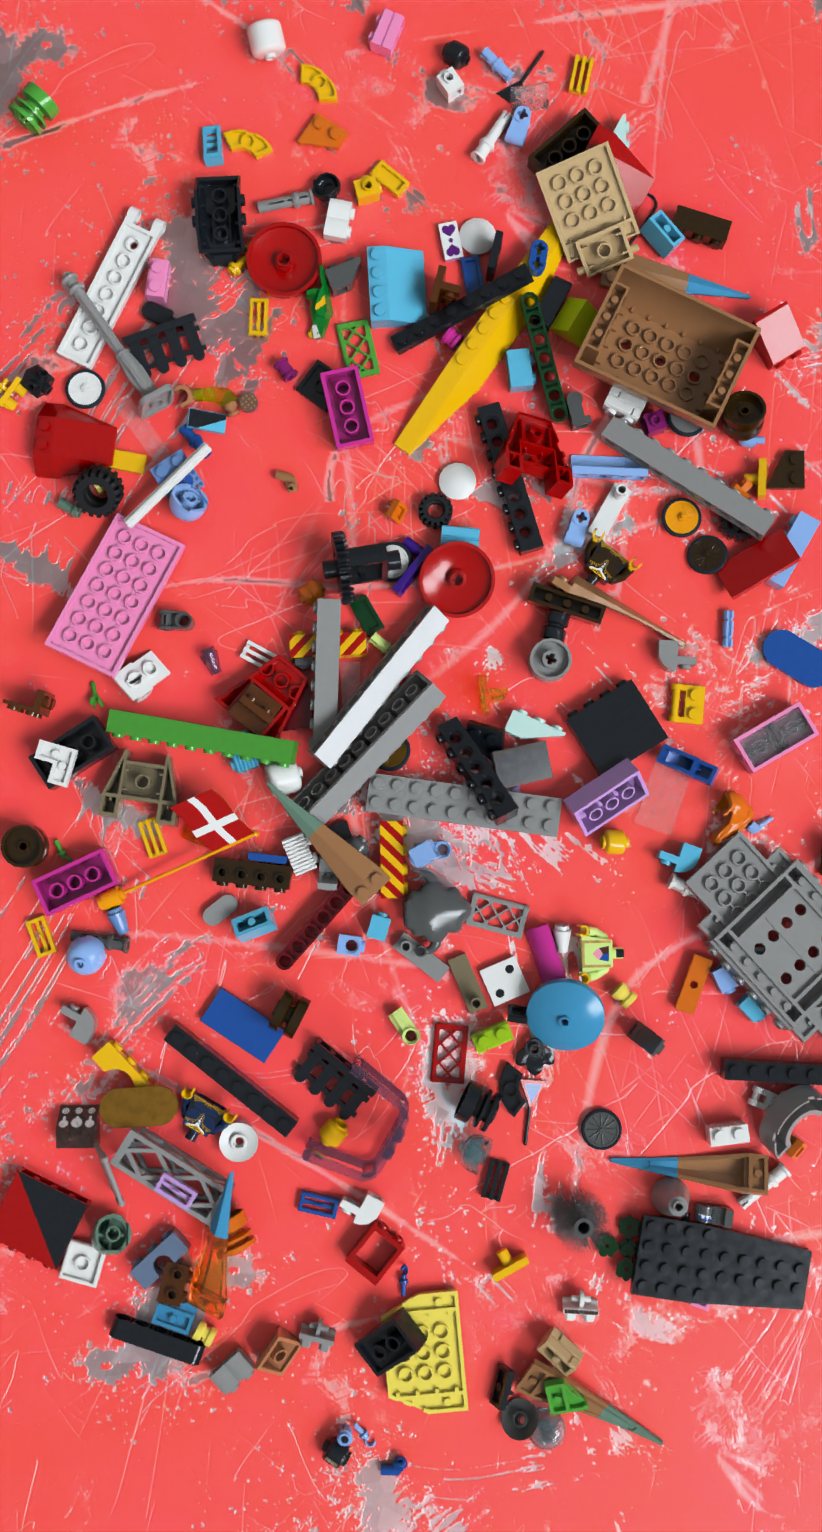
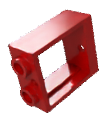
M374 1220L345 1257L346 1263L375 1286L405 1249L404 1239L397 1233H391L388 1230L389 1227L381 1220L379 1222ZM374 1231L396 1247V1250L378 1272L356 1255Z

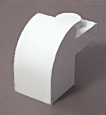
M368 1190L361 1204L343 1195L339 1206L342 1207L341 1210L349 1215L355 1214L353 1223L365 1225L373 1222L379 1216L385 1204V1199Z

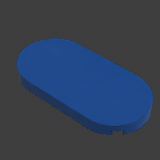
M776 630L764 639L762 643L763 657L769 665L805 687L816 688L822 686V651L788 630Z

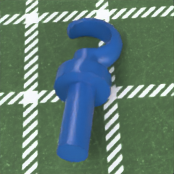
M404 1264L400 1268L404 1272L401 1274V1278H399L402 1296L406 1295V1284L408 1283V1278H406L408 1266Z

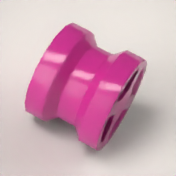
M452 326L443 335L441 342L447 344L449 349L454 351L461 344L464 336L458 334Z

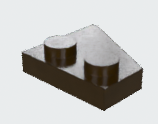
M785 451L767 485V490H803L805 488L804 451Z

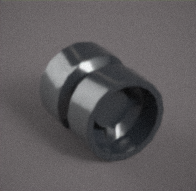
M547 610L544 619L546 625L542 627L540 637L543 639L554 638L564 643L566 636L564 628L568 627L570 616L562 612Z

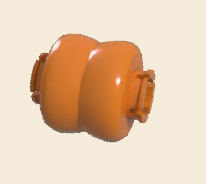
M310 579L305 585L298 588L300 595L297 597L304 606L308 604L312 607L314 602H317V598L325 597L323 591L326 589L319 580L315 582L314 579Z

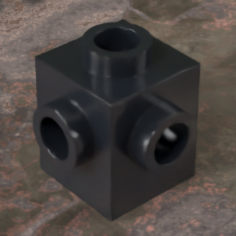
M37 364L26 369L20 384L38 399L51 393L55 378Z

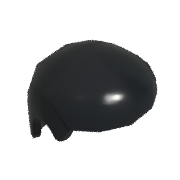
M326 172L313 180L312 191L320 201L329 202L330 198L336 199L338 197L341 183L336 175Z

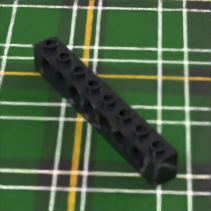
M499 402L477 408V413L474 415L476 425L480 426L482 430L480 433L482 444L486 443L488 449L485 453L488 462H492L493 468L491 473L494 480V464L508 434ZM492 422L496 425V428L489 429L486 425ZM498 440L502 443V445L500 447H494L492 445V442ZM522 474L513 485L497 481L499 485L496 487L499 498L502 497L504 501L502 509L504 515H508L510 521L507 523L510 534L513 533L515 540H513L515 551H519L520 556L542 550L544 545ZM516 494L519 499L511 501L508 496ZM518 511L522 512L524 514V518L517 519L515 518L514 513ZM525 529L530 535L522 537L520 531Z

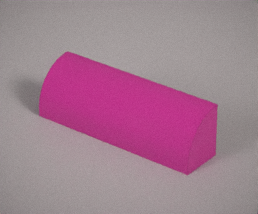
M545 923L526 929L525 933L542 984L550 980L566 978L549 925Z

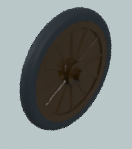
M714 536L697 538L691 543L687 551L689 565L700 574L718 572L723 568L728 558L726 545L722 540Z

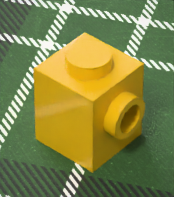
M365 175L353 181L358 206L380 201V193H383L381 183L376 181L375 175Z

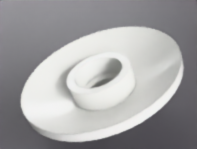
M242 1122L232 1123L220 1135V1150L231 1161H246L257 1150L258 1136L250 1125ZM239 1137L242 1138L243 1143L238 1144L236 1142V1139Z

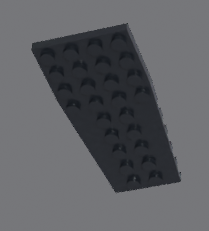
M642 1213L630 1293L632 1295L686 1303L803 1310L812 1251L791 1244L787 1245L774 1240L762 1239L754 1235L742 1234L738 1231L725 1230L721 1227L701 1222Z

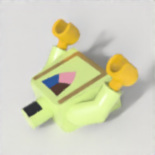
M577 924L576 926L581 928L580 933H575V935L579 936L580 972L582 973L576 974V977L581 976V982L588 984L590 981L597 980L608 973L609 968L613 967V959H623L624 949L623 947H613L612 940L600 929Z

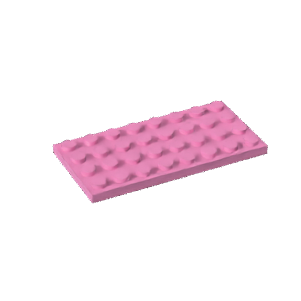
M119 513L115 515L44 643L45 646L113 679L117 676L186 548L184 544L140 523H137L133 528L128 527L124 522L126 517Z

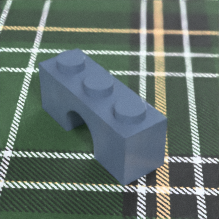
M177 1228L172 1231L168 1229L160 1237L162 1239L161 1242L158 1244L154 1242L146 1250L147 1255L143 1258L139 1256L131 1264L133 1268L129 1273L144 1290L156 1281L163 1272L157 1265V1257L162 1255L168 1256L175 1263L191 1247L192 1244Z

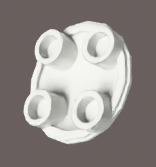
M473 218L466 221L459 232L461 246L472 256L488 252L493 246L496 234L493 225L482 218Z
M453 463L446 466L439 476L440 490L451 499H467L476 487L474 471L463 463Z

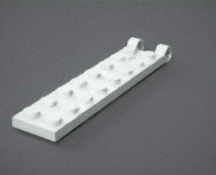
M134 206L129 208L86 293L112 330L159 238L164 234L167 223L158 218L153 222L150 231L135 225L139 222L142 211ZM132 243L137 244L135 249L130 248ZM81 305L56 353L88 370H92L106 340Z

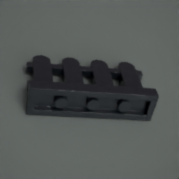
M194 312L122 338L124 345H129L130 352L143 366L150 378L152 376L150 369L158 367L161 373H167L170 369L168 363L175 361L179 367H184L187 364L186 356L192 354L197 361H202L205 358L204 350L207 349L206 345H201L197 331L200 330L199 326H194L193 322L197 321ZM183 326L184 331L177 333L175 328ZM165 332L166 337L159 339L158 334ZM186 335L191 350L184 352L179 338ZM147 339L148 343L141 346L140 341ZM166 342L169 343L173 356L166 358L161 345ZM151 349L155 359L154 363L148 364L143 350Z
M319 1037L312 1046L314 1051L310 1049L307 1052L309 1057L302 1065L297 1064L294 1068L297 1070L294 1074V1079L297 1082H303L305 1079H308L312 1083L309 1091L313 1095L319 1094L320 1091L327 1096L324 1099L325 1106L333 1107L335 1104H338L341 1107L339 1111L341 1119L347 1120L350 1116L354 1118L357 1115L355 1110L363 1101L367 1103L370 1099L368 1095L372 1098L379 1086ZM320 1064L324 1069L315 1078L310 1073ZM334 1076L339 1081L332 1090H329L325 1085ZM347 1089H350L354 1094L345 1103L340 1098Z

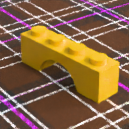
M112 1039L108 1041L92 1057L104 1072L113 1069L126 1072L132 1078L134 1086L158 1085L149 1079L150 1075L147 1071L140 1069L136 1065L137 1061L134 1057L127 1055L123 1051L124 1047L117 1040L114 1041Z

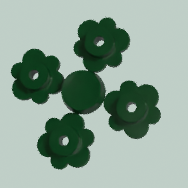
M631 1215L619 1220V1232L627 1238L621 1241L620 1245L615 1242L614 1236L608 1237L604 1234L603 1240L602 1238L600 1239L603 1245L600 1243L599 1246L596 1243L599 1254L602 1257L607 1255L613 1257L614 1252L618 1251V1249L625 1256L622 1261L617 1262L618 1268L615 1271L616 1275L623 1277L624 1281L632 1279L634 1262L629 1257L636 1253L637 1246L631 1238L639 1234L638 1228L640 1227V1221L633 1219Z

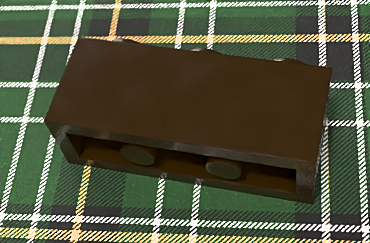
M681 205L677 206L672 221L685 236V239L690 240L694 244L708 245L709 248L714 250L723 249L732 224L730 220Z

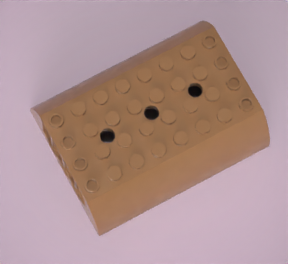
M622 263L572 367L711 433L717 425L761 332V328ZM621 343H629L630 349H623ZM661 358L664 361V365H657L655 359ZM689 375H696L698 377V381L692 382L689 379Z

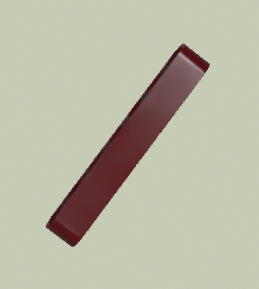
M342 883L277 956L276 965L279 969L287 970L291 968L352 899L353 896L344 891ZM332 898H340L342 905L339 908L333 907L331 904ZM320 912H326L329 915L327 922L319 920ZM308 926L316 929L315 936H307L306 928ZM295 941L302 942V951L294 950L293 943ZM285 955L290 958L288 966L281 964V956Z

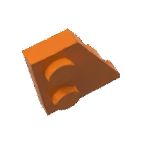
M317 112L297 143L303 147L304 145H312L319 149L328 148L329 150L338 151L349 135L346 130Z

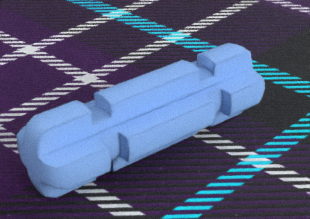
M725 610L723 612L722 637L724 639H722V647L725 648L733 646L734 621L732 619L734 618V611Z

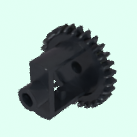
M343 531L331 532L334 559L322 561L324 579H337L342 605L352 604L355 601V593L351 592L354 590V587H350V585L388 580V571L401 569L399 550L387 551L385 543L347 548L348 545L344 544L347 542L345 533Z

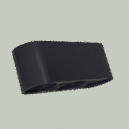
M557 275L553 278L540 303L547 332L572 287V283ZM537 317L532 318V325L536 326L540 323Z

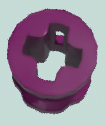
M287 357L281 358L273 366L282 375L285 383L293 380L298 374V371L294 370L288 363Z

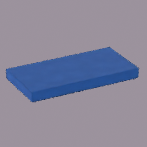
M224 988L220 989L200 1019L201 1022L263 1063H265L283 1036L284 1028L281 1027L278 1031L268 1028L269 1018Z

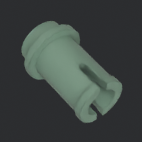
M63 497L59 500L57 504L58 509L70 514L72 518H79L82 515L81 507L77 508L76 504Z

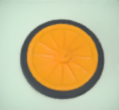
M687 498L673 499L667 503L662 511V524L665 530L675 537L684 538L691 536L700 527L702 520L701 511L696 503Z

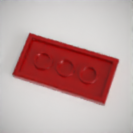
M781 528L728 559L723 568L716 573L734 600L801 561V558Z

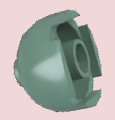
M109 1214L95 1222L90 1234L91 1243L95 1250L104 1255H114L121 1253L129 1245L132 1236L131 1226L129 1223H126L123 1219L124 1217L118 1214Z

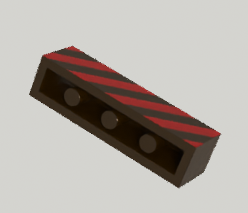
M533 582L526 602L545 610L568 614L572 619L596 627L601 625L607 607Z

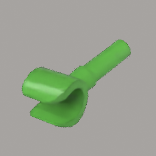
M91 682L92 697H90L89 702L94 709L96 703H99L102 708L104 703L98 696L96 684Z

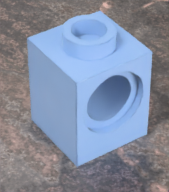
M432 839L426 840L408 851L410 855L408 856L409 861L417 868H422L441 857Z
M340 933L336 953L359 957L360 952L364 953L366 941H362L363 936ZM348 940H354L357 943L355 950L347 949L346 942Z

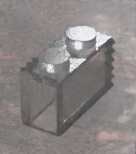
M548 82L511 87L509 94L511 113L514 115L516 108L519 106H526L531 112L537 109L543 110L544 108L547 110L550 102Z

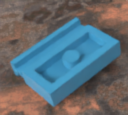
M158 1302L151 1323L189 1335L198 1306L185 1302V1304L181 1303L180 1307H175Z

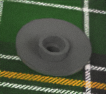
M512 1399L510 1401L512 1404L506 1406L505 1411H502V1427L505 1433L514 1440L523 1441L529 1439L538 1427L539 1416L537 1409L527 1399ZM522 1416L525 1417V1422L523 1424L520 1422V1418Z

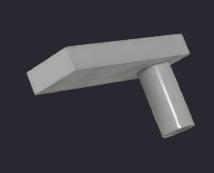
M404 932L393 948L439 983L450 967L433 953L427 954L424 957H418L416 954H422L424 949L416 948L420 943Z

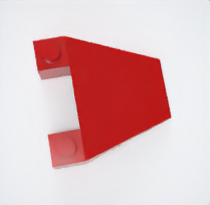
M520 411L517 412L494 464L495 480L513 485L522 473L544 479L545 495L562 499L573 488L572 470L565 463L564 458L566 456L564 451H560L558 446L560 441L551 421Z

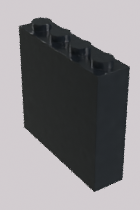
M632 679L620 681L615 685L617 688L611 692L607 689L599 695L600 699L595 702L591 699L583 705L584 709L578 712L575 709L567 714L568 719L565 720V723L599 776L624 759L628 758L632 761L669 738Z

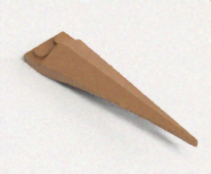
M561 575L549 576L546 581L547 584L557 590L607 606L606 608L642 623L670 640L678 641L680 646L684 648L687 646V643L577 575L570 581Z

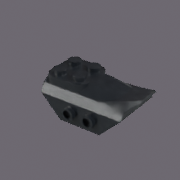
M241 175L195 177L194 197H191L192 209H195V216H192L193 228H196L199 253L205 255L214 267L228 266L231 261L236 263L239 255L245 251L243 225L247 224L246 213L242 211V206H246L245 194L241 192Z

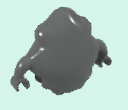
M414 868L411 872L417 871L418 877L411 879L418 881L423 877L426 882L418 890H411L407 898L402 901L404 925L414 936H424L431 942L428 947L420 944L416 946V948L424 949L422 954L416 955L424 957L437 951L448 933H458L462 929L464 922L471 915L472 907L470 902L461 895L459 889L456 887L445 888L432 872Z

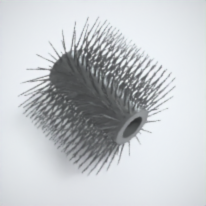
M576 1188V1193L573 1190L574 1197L570 1192L574 1206H571L566 1197L567 1203L565 1204V1200L561 1197L559 1201L562 1205L558 1206L561 1209L557 1211L556 1208L555 1212L557 1213L553 1216L562 1218L551 1220H559L557 1224H552L556 1225L554 1226L556 1228L553 1230L557 1232L555 1234H558L556 1236L558 1237L557 1239L565 1238L563 1244L569 1241L568 1245L570 1243L572 1246L574 1245V1251H576L577 1247L580 1254L579 1248L582 1251L586 1249L588 1252L587 1245L591 1251L588 1242L589 1237L596 1248L595 1242L599 1246L600 1243L603 1245L600 1239L603 1237L602 1234H604L605 1230L603 1228L606 1225L599 1223H612H604L609 1222L605 1221L606 1219L601 1221L603 1218L609 1217L606 1216L608 1214H605L608 1211L602 1212L606 1210L604 1209L605 1207L600 1206V1201L597 1203V1201H593L594 1198L591 1200L590 1196H586L587 1193L584 1198L581 1188L582 1203L580 1198L578 1201L576 1197L580 1193Z

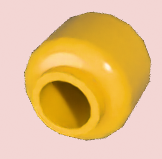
M608 829L600 836V848L606 854H623L625 849L629 847V837L625 835L623 830Z
M330 1118L319 1131L321 1142L327 1147H338L348 1136L347 1124L340 1118Z

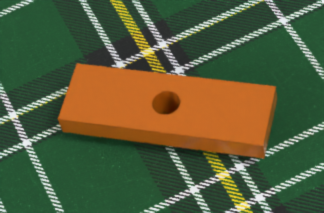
M693 954L674 1006L675 1009L691 1015L694 1014L710 971L712 960ZM692 981L696 982V985L694 987L690 986V983Z

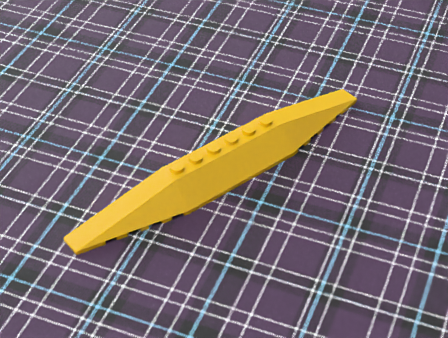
M553 221L538 239L545 241L548 245L546 266L543 274L538 277L532 276L534 282L488 306L394 443L396 447L409 456L440 425L449 419L456 410L462 407L472 395L480 390L506 353V350L509 349L525 326L521 309L522 296L527 292H533L537 295L539 304L541 303L564 254ZM537 247V255H540V248ZM529 252L522 259L518 266L524 263L526 264V266L528 265ZM538 262L534 264L535 269H538ZM527 298L524 304L531 307L535 302L533 299Z

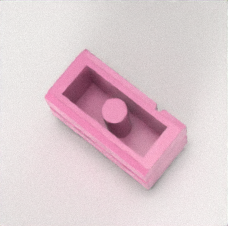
M385 8L382 14H378L376 18V29L370 32L368 43H370L371 52L378 55L381 54L383 57L390 59L405 26V17Z
M150 258L145 297L148 302L167 305L172 267L168 260Z

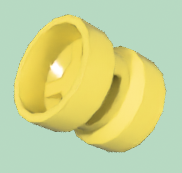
M621 982L610 996L620 1001V1005L626 1009L635 1001L638 995L634 991H629L628 985Z
M201 1320L192 1339L196 1341L201 1340L203 1345L209 1348L218 1329L208 1327L207 1323Z

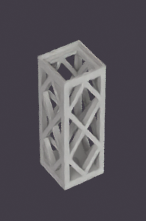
M132 1127L110 1164L156 1192L154 1190L155 1186L162 1177V1175H156L155 1173H164L165 1171L171 1175L175 1173L173 1176L182 1182L184 1180H199L206 1195L197 1194L186 1212L210 1227L222 1195L219 1191L223 1192L227 1178L148 1128ZM132 1153L136 1154L140 1164L135 1161ZM141 1153H156L163 1168H148ZM163 1156H165L168 1159L172 1168L168 1167ZM181 1173H192L193 1175H181ZM170 1181V1183H171L173 1186H175V1187H177V1188L179 1189V1187H178L176 1184H174V1183H172V1182ZM161 1184V1188L188 1203V1200ZM207 1184L211 1186L214 1195H212ZM183 1190V1192H185V1193L188 1194L189 1196H192L190 1193H188L187 1191ZM197 1200H209L210 1202H199Z

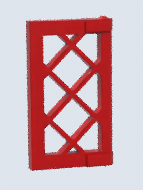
M435 1023L431 1082L464 1084L468 1025ZM440 1029L447 1030L449 1034L440 1041ZM456 1031H463L460 1043L453 1036V1033ZM452 1036L458 1045L451 1051H448L442 1043ZM439 1045L447 1052L440 1060L437 1059ZM460 1046L461 1056L460 1061L457 1062L451 1053ZM450 1055L456 1064L447 1071L440 1062ZM438 1064L446 1072L442 1076H436V1067ZM459 1066V1077H452L450 1072Z

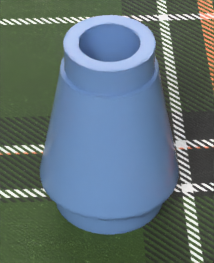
M121 905L107 910V918L119 935L130 931L125 909H122Z

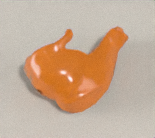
M725 791L717 807L712 810L713 813H716L722 809V815L725 820L721 827L711 834V843L715 845L721 843L724 839L734 836L737 832L743 831L754 817L752 806L746 802L741 794L735 791Z

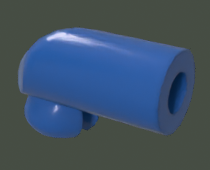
M399 1456L391 1465H381V1475H400L407 1466L406 1458Z

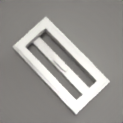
M248 640L239 657L260 668L263 664L246 656L247 652L266 663L270 660L249 649L250 646L272 658L277 655Z

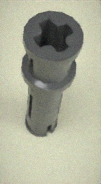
M73 929L70 935L71 942L79 936L86 937L91 935L98 938L108 951L112 949L119 950L125 954L128 953L131 944V937H117L115 934H108L107 936Z

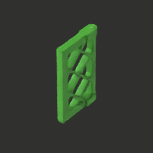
M368 319L336 325L345 367H349L351 363L358 365L360 368V378L379 375L380 369ZM364 327L366 336L364 337L356 332V330ZM349 330L352 332L347 341L344 340L342 331ZM354 334L363 339L358 348L349 343ZM365 341L368 342L369 355L360 350ZM346 345L356 350L351 359L348 357ZM358 352L367 357L362 366L353 361ZM369 359L372 360L374 369L368 370L364 368Z

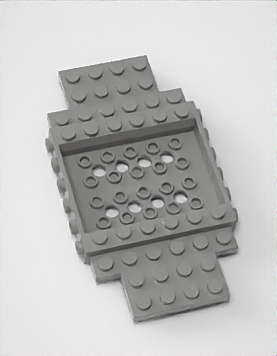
M739 831L684 882L687 888L709 911L696 926L708 938L704 942L708 946V952L714 957L717 956L721 961L720 965L734 975L733 979L738 985L745 987L747 995L761 1005L759 1007L761 1011L772 1017L774 1020L773 1024L779 1030H791L802 1043H805L816 1031L822 1036V886L820 880L815 875H811L807 870V866L803 861L798 859L791 860L780 847L765 859L743 833ZM801 904L804 906L805 912L803 915L796 914V905ZM784 917H788L791 920L789 928H784L781 924ZM771 930L776 931L778 934V938L774 942L768 938V933ZM757 943L764 946V952L761 955L756 954L754 951ZM811 946H814L818 951L817 956L814 958L808 954V949ZM798 959L804 962V968L801 971L796 970L794 966L795 961ZM783 973H788L791 977L788 984H784L781 981Z

